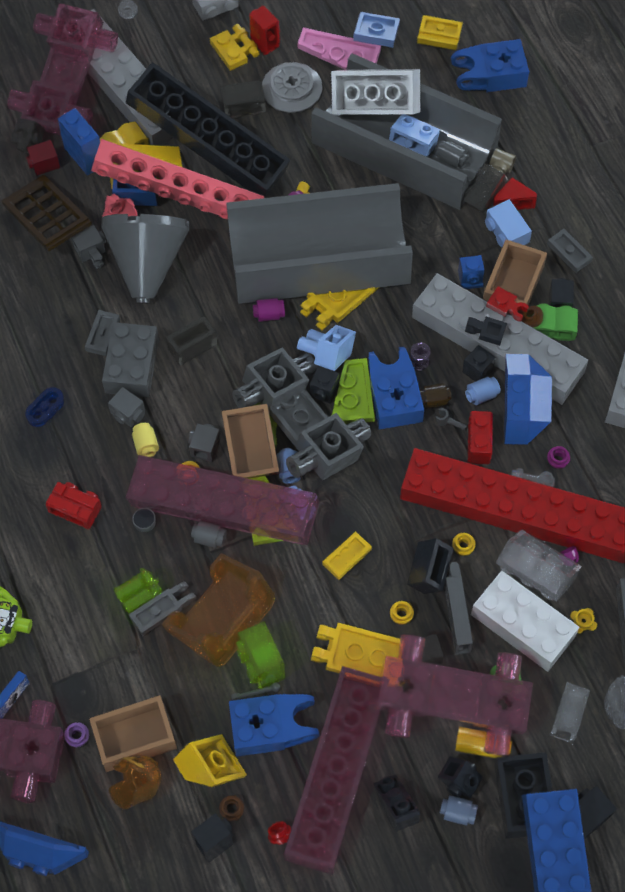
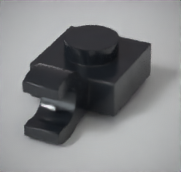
M469 317L465 332L470 334L480 333L479 340L500 346L507 323L490 317H485L484 322Z

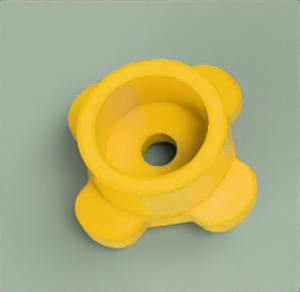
M590 608L571 613L570 618L579 626L577 633H582L585 630L594 631L597 628L593 610Z

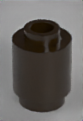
M444 383L424 386L422 389H419L423 407H426V409L448 405V400H451L450 388L445 387Z

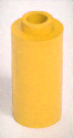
M459 727L455 751L491 758L505 757V755L510 756L512 741L508 740V735Z

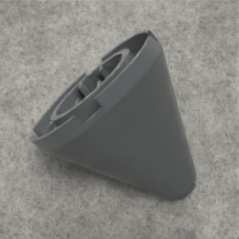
M115 214L102 217V230L131 297L136 299V303H149L150 299L155 298L189 232V221L178 217L140 214V216Z

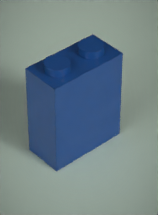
M74 108L57 119L64 149L88 176L93 173L91 169L100 139L94 129Z

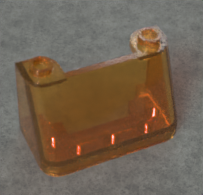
M222 553L210 567V576L214 582L186 616L180 611H174L162 623L167 632L216 667L224 666L268 613L275 601L274 592L259 571Z

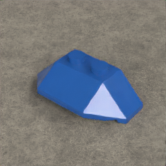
M505 354L504 444L527 445L551 423L552 376L529 354Z
M0 822V848L5 858L9 861V865L23 869L24 866L33 868L34 873L42 876H47L48 873L56 875L88 857L89 852L84 846Z

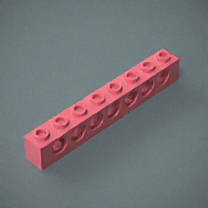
M103 139L100 141L91 171L96 172L100 176H107L116 179L120 183L136 186L140 190L150 191L163 198L176 200L183 205L199 208L203 212L219 215L223 219H228L227 202L263 199L265 197Z

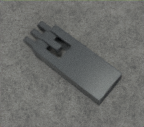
M452 562L449 568V577H446L444 590L455 655L471 653L473 642L460 567L457 562Z

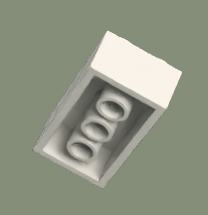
M420 69L331 71L332 114L420 113Z
M503 571L497 575L474 603L471 613L474 618L547 672L570 645L579 630L578 625Z

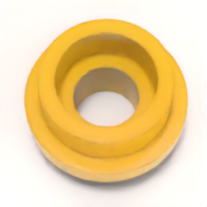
M459 533L453 538L452 547L457 554L466 556L475 549V539L470 534ZM464 542L468 546L466 548H462L459 544Z
M405 601L394 603L390 609L391 619L400 625L409 623L414 615L413 607ZM404 611L406 615L401 617L397 613Z

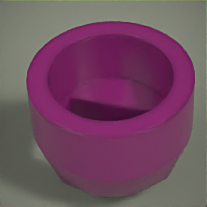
M575 546L564 549L558 554L561 561L567 566H573L579 560V553Z

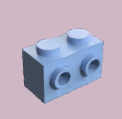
M401 114L391 127L389 140L428 157L437 146L440 129L409 115Z

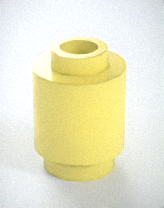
M140 423L133 427L132 438L137 454L144 458L153 457L159 450L153 427L149 423Z

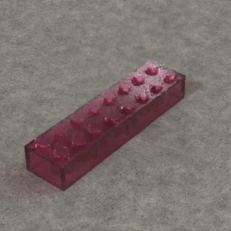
M142 455L138 457L126 495V499L132 507L149 508L152 511L195 521L201 520L230 529L306 546L308 545L319 506L316 493Z
M342 666L284 852L285 861L333 875L387 695L389 679Z

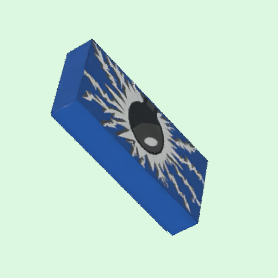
M20 671L16 673L0 694V721L30 683L27 676Z

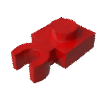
M499 286L486 304L487 308L504 317L511 313L512 317L520 322L523 315L517 311L522 310L527 313L529 308L523 302L516 303L517 296Z

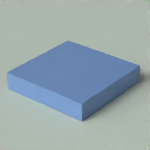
M360 12L353 41L393 47L400 18Z

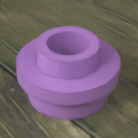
M72 723L65 730V740L72 747H81L89 739V730L82 723ZM80 732L82 735L79 739H74V733Z

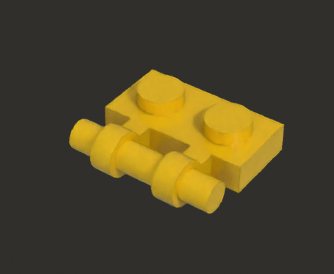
M239 24L233 26L235 32L233 35L226 30L210 38V44L230 71L248 63L247 55L251 54L255 58L260 54L256 43L250 40L248 32L245 28H241ZM242 41L244 46L240 48L237 43Z

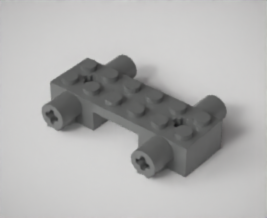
M282 347L248 364L242 379L244 385L233 390L232 396L238 408L250 407L259 402L261 405L267 404L269 415L298 449L297 453L286 459V465L290 473L294 477L299 478L314 470L323 481L358 461L364 448L362 442L371 437L370 426L361 418L346 425L337 413L327 417L306 391L309 382L307 377L314 374L317 370V365L314 364L315 359L311 357L310 353H305L292 359Z

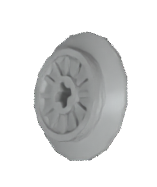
M297 62L283 63L273 67L265 75L262 82V95L267 103L276 110L287 113L301 112L311 108L319 100L322 93V80L317 72L308 65Z

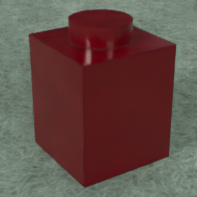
M51 140L27 147L29 156L26 157L29 169L34 168L36 176L60 168L58 156Z

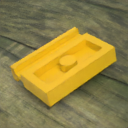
M423 15L417 43L457 50L463 22Z

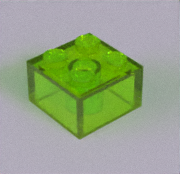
M265 621L238 632L239 641L236 642L237 653L242 664L245 663L248 670L246 673L251 684L256 683L258 689L284 680V662Z

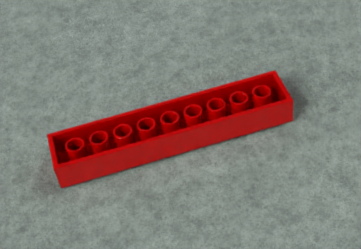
M414 448L401 487L400 499L568 548L575 546L578 551L625 563V507Z

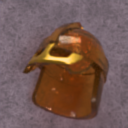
M144 755L122 758L119 763L113 765V768L123 773L124 780L112 785L109 788V794L115 804L122 809H129L141 802L152 799L156 795L162 779L158 762Z

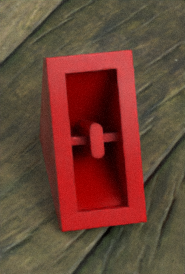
M512 177L494 197L493 207L510 199L517 210L533 209L536 205L537 193Z

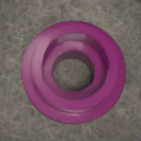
M556 446L549 450L547 460L554 468H564L569 464L570 454L566 448ZM560 456L562 460H556L554 457Z

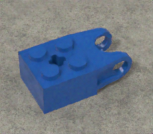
M521 39L480 44L458 50L451 56L452 65L470 70L457 78L456 82L459 89L493 92L527 87L529 69ZM459 57H465L464 59L456 60ZM465 80H471L467 83H462Z
M404 346L399 347V359L391 365L381 363L374 351L368 352L372 401L379 430L423 422L424 407L417 377Z
M281 694L229 701L236 757L285 750V748L317 739L320 736L317 728L303 727L294 721V716L299 711L314 705V697L304 694ZM259 723L260 728L256 729L253 724Z

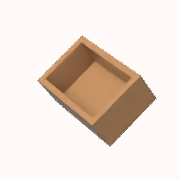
M506 239L485 288L483 300L488 302L499 286L516 295V303L523 302L529 306L543 271L547 253Z
M262 404L222 411L233 482L278 474L279 468L268 405Z
M160 695L89 718L106 772L124 767L118 764L124 757H136L130 759L139 762L177 749ZM126 759L123 760V762H126L125 766L133 764Z

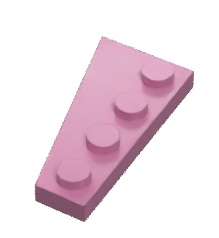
M308 28L302 29L298 41V49L344 70L347 69L348 58L351 53L377 64L381 51V45L353 41V38Z

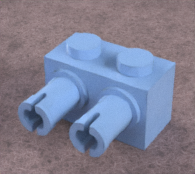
M335 325L326 334L310 329L306 337L302 336L299 339L297 349L313 354L315 356L314 364L335 371L351 356L356 332Z

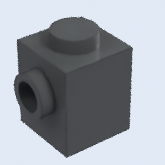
M123 387L108 402L110 413L120 424L125 423L132 427L136 422H140L145 415L144 402Z
M197 423L195 431L192 430L189 435L190 456L213 462L220 441L219 429L211 424L202 425Z

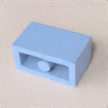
M510 199L487 210L486 227L489 231H493L500 247H503L506 239L522 245L530 243L532 231Z

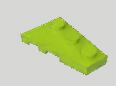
M367 358L345 360L332 415L337 413L345 424H350L359 418L364 419L365 422H375Z

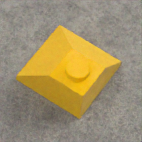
M222 734L190 742L173 759L185 780L210 787L238 780L247 775Z

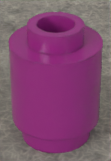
M277 298L256 300V305H252L253 316L258 318L259 322L280 320V317H285L283 300H278Z

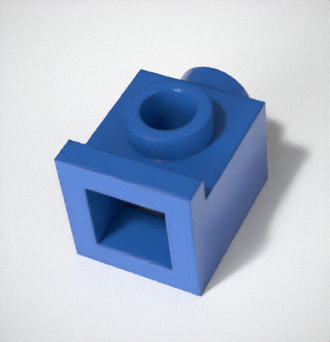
M481 255L460 258L458 274L462 288L483 287L484 266Z

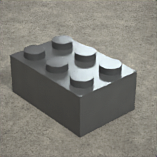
M113 322L102 378L105 393L116 394L123 387L135 396L149 397L159 343L157 326Z

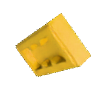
M355 531L322 562V565L340 580L372 550V546Z

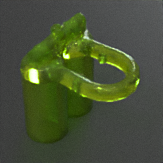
M144 568L139 569V574L113 589L128 614L163 592L158 584L159 581L154 579L151 572L146 571Z

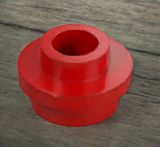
M284 821L276 822L268 828V839L272 844H284L292 835L291 827Z

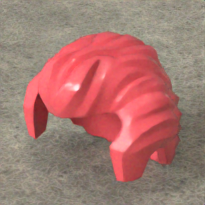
M116 194L106 197L103 217L115 214L138 216L132 199L120 198Z

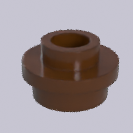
M530 306L527 313L524 311L522 313V322L530 327H537L543 321V311L538 306Z
M236 796L225 797L219 805L220 814L227 821L238 820L244 813L242 800ZM230 805H234L237 809L235 812L230 813L227 811V808Z

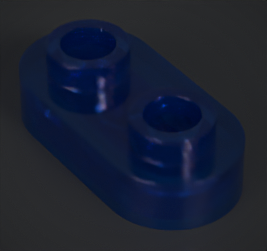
M55 387L47 388L27 407L25 416L31 426L40 427L45 425L64 405L62 391ZM53 399L57 400L55 403H50ZM36 415H41L38 419L34 418Z

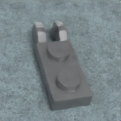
M183 581L170 590L168 588L129 614L130 619L142 636L197 599L194 593H190L179 601L176 600L175 597L188 588L186 582Z

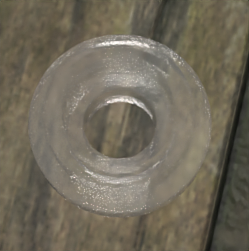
M124 0L118 7V14L123 19H132L138 13V7L132 0Z

